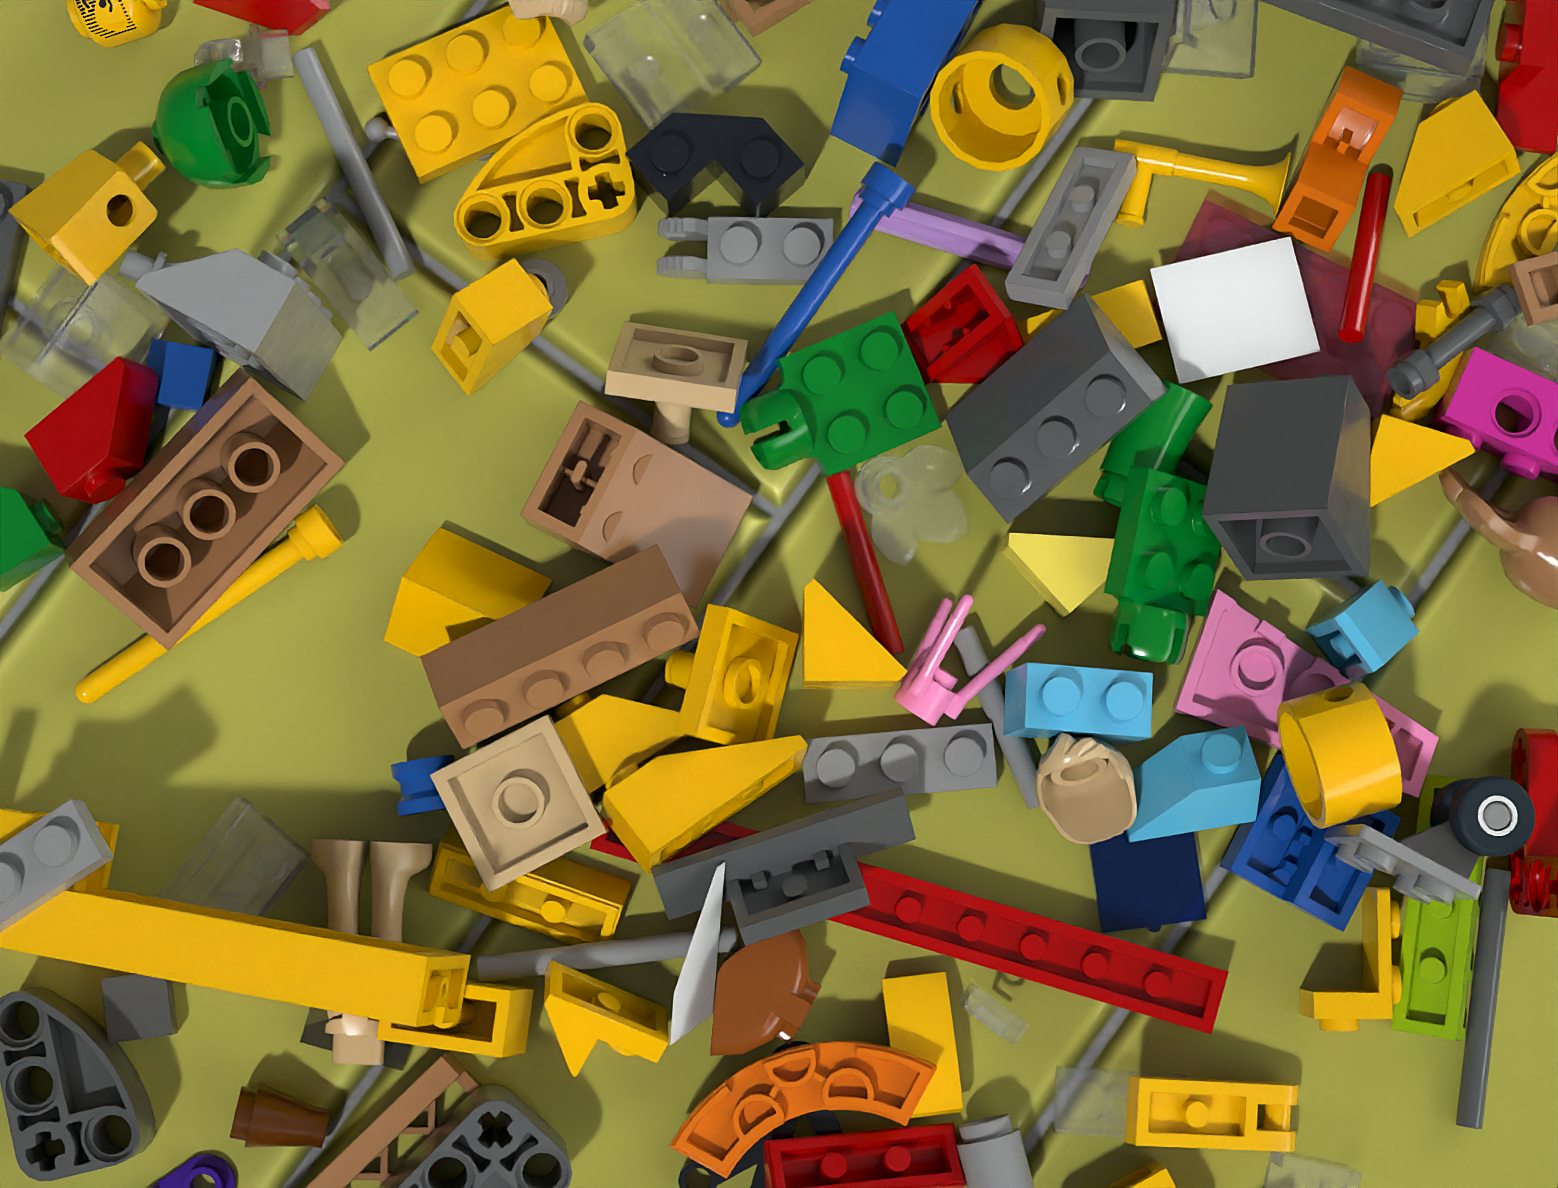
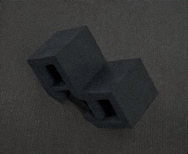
M672 112L625 153V157L630 163L633 179L668 218L675 216L715 180L724 187L750 217L766 218L804 185L805 164L763 118Z

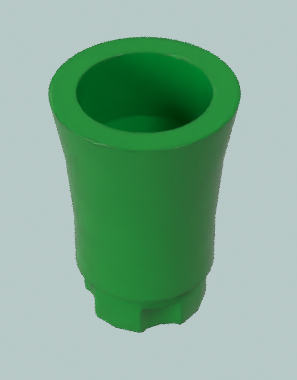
M1159 378L1169 389V392L1111 440L1099 468L1103 473L1094 488L1093 495L1121 508L1130 466L1152 468L1173 475L1194 434L1212 409V403L1186 388Z

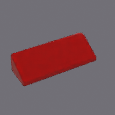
M954 1122L768 1140L763 1143L765 1188H965L967 1184L956 1145L958 1140Z

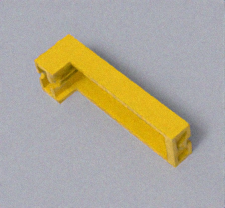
M0 808V845L50 812L25 810V813H22L21 810ZM94 820L114 856L119 825ZM113 859L0 932V948L413 1027L434 1025V1022L450 1023L459 1021L471 957L468 954L108 889Z

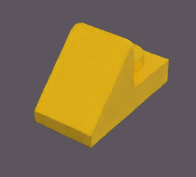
M550 960L545 969L544 1005L573 1077L578 1075L598 1039L606 1042L610 1048L622 1055H638L655 1063L659 1061L669 1044L666 1007Z

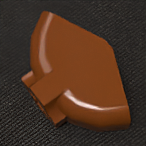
M799 928L747 946L743 945L724 959L717 973L710 1056L746 1054L773 1041L776 1037L789 1044L791 1043L822 987L819 983L809 978L807 944Z

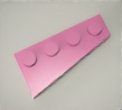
M1217 589L1212 593L1206 616L1200 627L1172 711L1221 729L1244 725L1249 739L1281 750L1277 728V708L1281 702L1343 685L1351 681L1339 674L1338 669L1320 657H1314L1285 637L1286 634L1265 620L1260 621L1238 606L1235 600ZM1373 694L1386 719L1395 744L1401 770L1402 795L1409 798H1418L1439 737Z

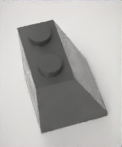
M1034 0L1032 29L1049 37L1065 55L1074 78L1075 98L1153 102L1174 17L1173 0ZM1030 86V95H1035L1033 88Z
M1322 374L1315 378L1283 381L1261 379L1254 383L1227 385L1201 515L1246 581L1369 576L1370 409L1351 375Z

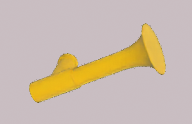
M1116 138L1113 151L1134 154L1137 174L1121 204L1120 213L1116 217V223L1132 228L1143 227V215L1153 174L1171 178L1172 176H1178L1254 193L1267 201L1273 208L1274 217H1276L1284 190L1291 152L1288 153L1284 160L1274 165L1250 166L1179 153L1176 149Z

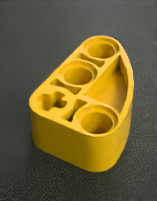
M584 103L567 108L535 122L514 136L498 150L473 178L454 211V226L465 249L475 258L483 261H495L612 235L627 229L635 220L638 212V202L630 163L625 157L627 150L622 128L616 113L608 106L600 103ZM592 128L604 129L612 135L610 141L598 150H588L583 148L578 142L581 135ZM605 189H613L618 206L604 209L599 192ZM544 201H554L563 206L561 216L550 224L534 222L531 219L533 209ZM492 214L501 219L499 230L488 238H477L470 234L472 222L479 216Z

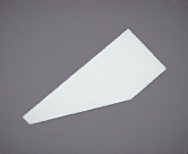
M725 862L716 868L674 990L670 1045L713 1014Z

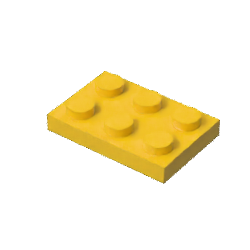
M510 5L366 66L369 78L420 185L500 150L514 136L537 121L561 110L590 103L549 16H538L535 19L527 20L516 19L511 12Z

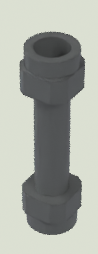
M1505 283L1496 284L1490 290L1484 291L1471 301L1470 310L1472 312L1423 350L1416 349L1403 354L1386 372L1387 380L1392 389L1404 399H1413L1419 393L1427 391L1439 381V369L1486 332L1503 331L1522 313L1516 291Z

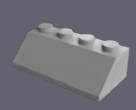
M235 248L141 274L135 284V287L197 342L209 349H214L218 354L305 402L343 339V336L330 322L334 314L321 306L323 301L309 291L311 286L296 276L299 271L286 261L265 250H262L258 258L255 259Z

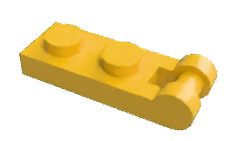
M1128 1075L1124 1142L1135 1146L1293 1152L1296 1147V1131L1290 1129L1291 1105H1298L1299 1085L1277 1081L1255 1082ZM1258 1104H1265L1264 1126L1257 1127Z

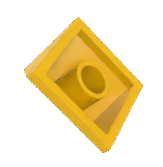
M438 527L401 578L384 641L420 658L424 654L546 597L554 581L444 528Z
M813 578L804 587L802 596V689H892L908 671Z

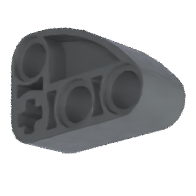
M43 987L14 991L0 998V1084L15 1156L20 1169L29 1178L37 1181H53L114 1166L144 1152L152 1143L156 1133V1120L151 1103L136 1068L117 1042L108 1043L107 1031L80 1007ZM24 1001L31 1003L39 1014V1026L32 1036L25 1034L16 1022V1013ZM36 1066L45 1068L53 1080V1090L47 1100L39 1098L30 1087V1075ZM112 1115L123 1117L129 1123L132 1138L126 1148L114 1145L108 1138L106 1125ZM61 1138L65 1146V1153L59 1156L58 1153L49 1156L45 1149V1142Z
M491 1083L480 1086L471 1092L379 1188H568L571 1182L572 1168L566 1144L561 1136L514 1091L504 1085ZM500 1111L504 1112L506 1126L498 1130L491 1124L488 1130L483 1129L481 1118L483 1114L490 1112L496 1118ZM548 1153L556 1157L558 1161L554 1169L548 1174L534 1176L523 1169L528 1158L534 1154ZM444 1157L457 1158L465 1165L462 1173L450 1180L436 1178L429 1169L434 1162Z

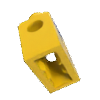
M141 141L135 144L115 163L90 149L81 153L22 198L8 212L48 257L90 286L156 219L157 209L142 191L166 171V167L154 152Z

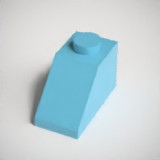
M1381 579L1364 586L1305 629L1328 662L1339 670V674L1347 679L1375 672L1420 632L1411 621L1415 613L1407 598L1396 587L1391 585L1387 588Z
M1244 725L1180 736L1132 770L1135 782L1137 815L1132 826L1126 830L1129 843L1256 821L1261 776Z

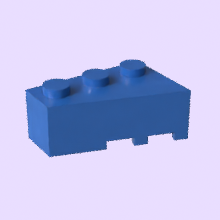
M877 0L867 21V26L873 29L866 40L859 36L853 39L841 63L840 71L848 74L830 134L896 167L905 150L904 147L912 125L918 115L923 117L930 103V92L939 71L957 53L984 0Z

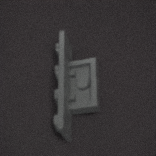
M901 786L652 867L651 871L668 919L672 920L703 909L716 868L725 862L722 903L731 901L744 945L747 946L871 905L856 859L915 840L916 837L906 799Z

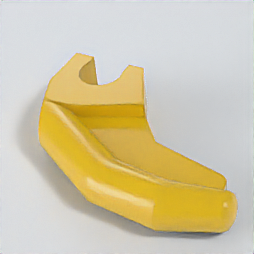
M1442 280L1436 286L1441 301L1422 299L1416 304L1415 339L1421 341L1420 350L1425 349L1471 313L1470 301L1464 282ZM1464 351L1438 370L1440 374L1439 381L1427 391L1419 393L1411 400L1404 399L1396 393L1393 397V408L1389 411L1388 416L1411 423L1427 416L1445 394Z

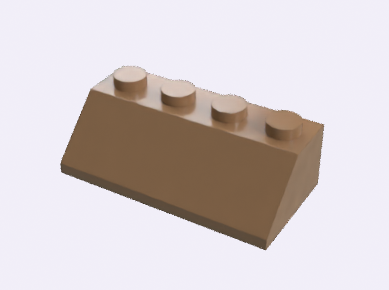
M240 366L64 551L66 560L71 570L169 651L344 466L345 462Z
M655 544L420 656L437 706L461 747L465 749L699 638L700 631L658 544Z

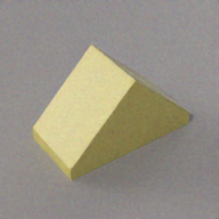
M1008 533L1003 539L1002 553L1061 618H1064L1106 581L1115 539Z

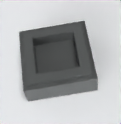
M140 974L120 975L101 979L108 1043L178 1033L171 980Z

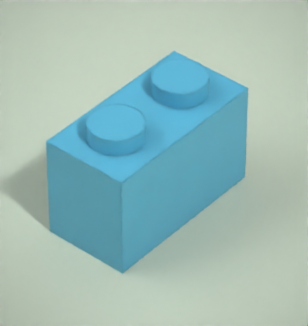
M1027 662L1006 672L1003 736L1056 740L1062 732L1071 735L1073 738L1097 737L1108 744L1129 745L1151 738L1153 673Z

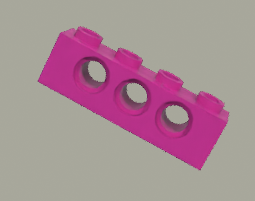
M1473 347L1461 356L1450 384L1443 397L1438 401L1428 426L1440 432L1469 440L1475 450L1474 453H1478L1480 449L1502 459L1500 466L1511 474L1531 480L1540 476L1558 485V451L1554 445V435L1556 430H1558V384L1478 347ZM1497 404L1506 405L1514 411L1518 421L1515 433L1505 431L1497 423L1495 417Z

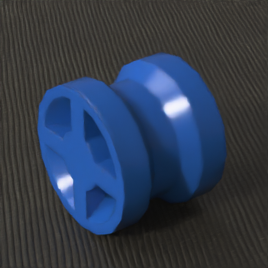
M455 755L421 758L391 765L392 777L400 783L402 797L397 802L398 816L446 809L430 774L456 762Z

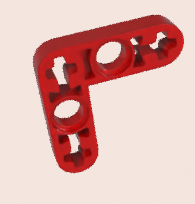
M1519 728L1512 744L1511 780L1522 786L1529 794L1535 809V826L1526 844L1516 852L1509 854L1508 871H1512L1509 891L1510 906L1516 914L1558 918V734L1553 729Z

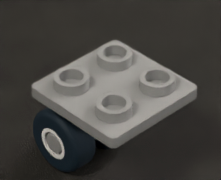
M1485 776L1460 779L1449 783L1436 795L1430 812L1431 828L1397 842L1364 824L1330 826L1327 828L1323 839L1339 847L1335 856L1342 862L1365 873L1371 874L1375 868L1397 878L1393 888L1400 893L1428 905L1432 899L1445 905H1451L1453 899L1477 900L1482 887L1468 879L1479 857L1505 856L1523 847L1534 830L1535 809L1526 790L1509 778Z

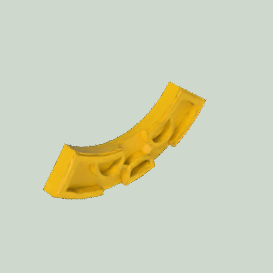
M1558 151L1534 169L1515 188L1500 208L1481 248L1475 271L1473 295H1480L1498 283H1505L1515 290L1507 266L1515 262L1552 253L1558 241Z

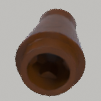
M260 1082L258 1089L242 1086L230 1138L246 1141L244 1148L310 1146L322 1149L331 1110L316 1107Z

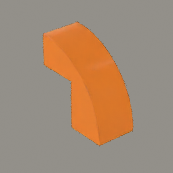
M1345 66L1295 168L1275 217L1273 229L1330 253L1356 208L1368 165L1396 118L1404 90L1352 67Z

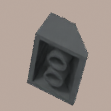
M1086 292L1075 300L1068 310H1064L947 413L945 419L967 476L1006 523L1009 524L1038 503L1167 394L1169 389Z

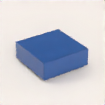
M152 338L146 366L152 368L159 378L154 405L196 413L209 400L218 353L214 349Z

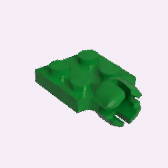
M894 310L775 360L780 372L779 385L769 392L746 401L739 409L741 425L745 435L751 432L755 433L776 423L780 429V434L750 446L755 458L764 469L779 470L804 458H813L819 465L823 477H829L942 428Z
M1130 466L1103 592L1114 596L1118 600L1108 638L1109 650L1121 656L1124 644L1123 654L1129 658L1157 663L1167 661V665H1178L1182 661L1191 626L1190 617L1206 616L1210 594L1214 587V574L1221 545L1201 515L1207 485L1152 468Z

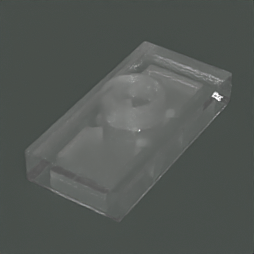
M1056 1065L1052 1131L1060 1134L1125 1138L1128 1075L1188 1078V1076L1183 1074Z

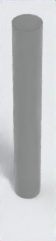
M974 625L958 631L953 643L970 680H972L990 664V661ZM996 677L977 696L989 723H992L994 734L1028 809L1039 806L1035 794V776L1038 767L1024 737L1003 736L1005 694Z

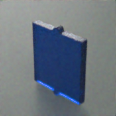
M1124 830L1122 834L1110 839L1088 844L1101 933L1145 927L1150 932L1156 933L1160 931L1161 925L1207 919L1194 832L1129 843L1127 832Z

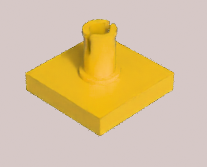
M708 604L695 654L677 649L669 656L665 666V681L667 685L676 690H686L676 732L722 746L773 739L799 634L729 607Z

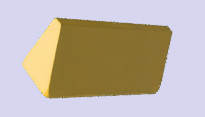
M452 821L439 843L425 894L567 944L577 945L613 940L632 884L624 878L560 856L492 892H488Z

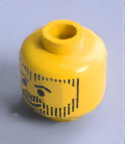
M66 0L70 19L78 33L85 39H92L104 48H116L152 36L161 25V9L167 6V0Z

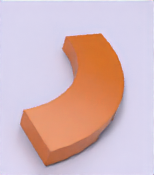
M827 1041L787 1048L762 1057L721 1082L700 1101L685 1119L669 1147L727 1179L736 1163L760 1138L784 1124L785 1121L806 1113L826 1109L828 1111L857 1110L877 1114L906 1126L932 1079L937 1066L914 1054L889 1046L867 1042Z

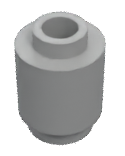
M1009 1114L985 1117L959 1126L962 1141L956 1145L967 1188H1034L1020 1129L1012 1128Z

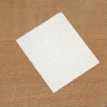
M1291 237L1150 269L1179 384L1320 352Z

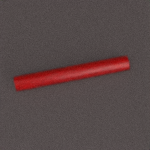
M1382 173L1371 174L1366 179L1338 329V337L1348 343H1357L1364 338L1392 184L1391 178Z
M850 471L831 475L826 478L874 638L892 656L904 653L903 642Z

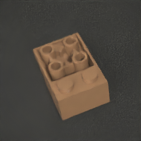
M579 400L520 515L529 526L608 566L658 544L687 605L696 610L753 500V496L639 429Z

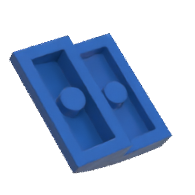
M1281 754L1276 755L1261 784L1256 821L1240 824L1219 865L1221 868L1342 932H1344L1375 871L1374 868L1371 874L1365 873L1342 862L1335 856L1339 847L1323 839L1328 827L1319 829L1312 824L1304 812L1293 789L1283 755ZM1384 810L1333 826L1364 824L1392 838L1401 818L1388 810Z

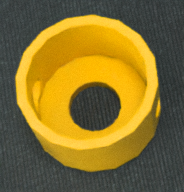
M999 24L981 30L939 71L930 92V117L939 139L958 159L977 169L1006 171L1026 164L1041 151L1065 122L1074 100V78L1065 55L1049 37L1028 26ZM1004 64L1018 71L1030 84L1035 93V97L1030 103L1024 105L1011 104L1003 100L997 93L994 86V72L998 65ZM952 92L955 99V111L950 104Z
M1356 680L1281 702L1277 708V728L1285 766L1298 800L1313 825L1323 829L1391 809L1401 803L1403 787L1395 744L1386 719L1375 697L1365 684Z

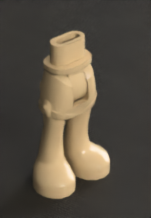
M311 838L310 852L312 862L324 873L326 881L328 929L358 934L360 884L368 857L369 841ZM371 841L370 869L372 895L370 937L402 942V918L408 881L411 876L430 865L433 843ZM327 1010L330 1021L325 1024V1033L334 1034L332 1063L357 1065L384 1064L385 1041L376 1039L379 1020Z

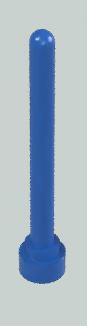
M875 161L860 183L865 187L858 196L863 200L743 372L734 413L717 411L716 418L722 427L733 428L741 421L739 409L746 401L757 397L778 368L775 360L787 355L883 215L890 218L895 209L902 211L916 192L913 186L884 165Z

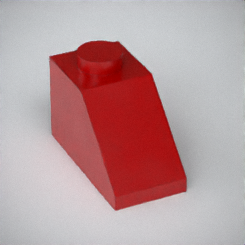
M117 356L24 435L61 496L97 505L118 495L125 488L126 480L143 467L159 381L157 374L152 368Z

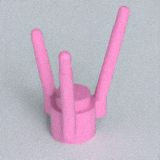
M969 594L963 595L946 622L953 606V601L951 598L945 597L941 600L914 660L907 670L908 672L900 680L902 685L893 698L906 709L935 726L943 713L956 720L968 701L1046 633L1045 625H1035L961 690L955 693L952 689L958 679L939 665L961 628L974 600Z

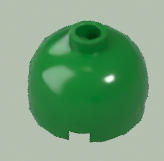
M230 58L210 61L179 72L172 78L161 93L157 105L156 119L152 126L154 143L172 167L185 180L209 189H233L253 185L263 180L270 166L271 156L260 158L258 133L271 137L270 122L264 100L252 76L247 70L234 72L230 66L236 61Z

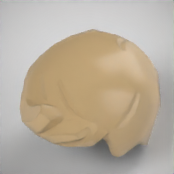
M1061 732L1053 746L1041 756L1039 769L1036 770L1035 776L1036 798L1041 809L1047 814L1064 838L1077 844H1094L1120 835L1124 830L1132 826L1137 815L1134 775L1128 760L1119 750L1097 737L1073 738L1071 735Z

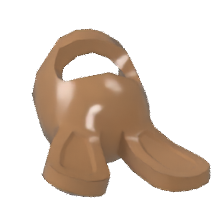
M1450 466L1446 467L1438 474L1445 497L1474 530L1490 544L1500 548V560L1505 576L1516 589L1529 598L1558 610V497H1540L1526 502L1518 511L1509 512L1491 504L1473 489L1456 470Z

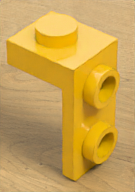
M1366 886L1361 897L1363 989L1299 988L1300 1015L1319 1019L1320 1030L1359 1031V1019H1393L1392 1004L1400 1002L1402 992L1400 970L1398 965H1392L1391 939L1398 938L1400 932V910L1398 902L1390 900L1389 887Z

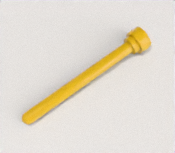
M314 504L294 518L296 525L287 530L289 537L252 562L172 648L303 558L308 562L317 556L324 560L342 548L345 543L323 510L317 504ZM149 634L79 681L75 687L76 698L85 704L94 703L167 653L168 650Z

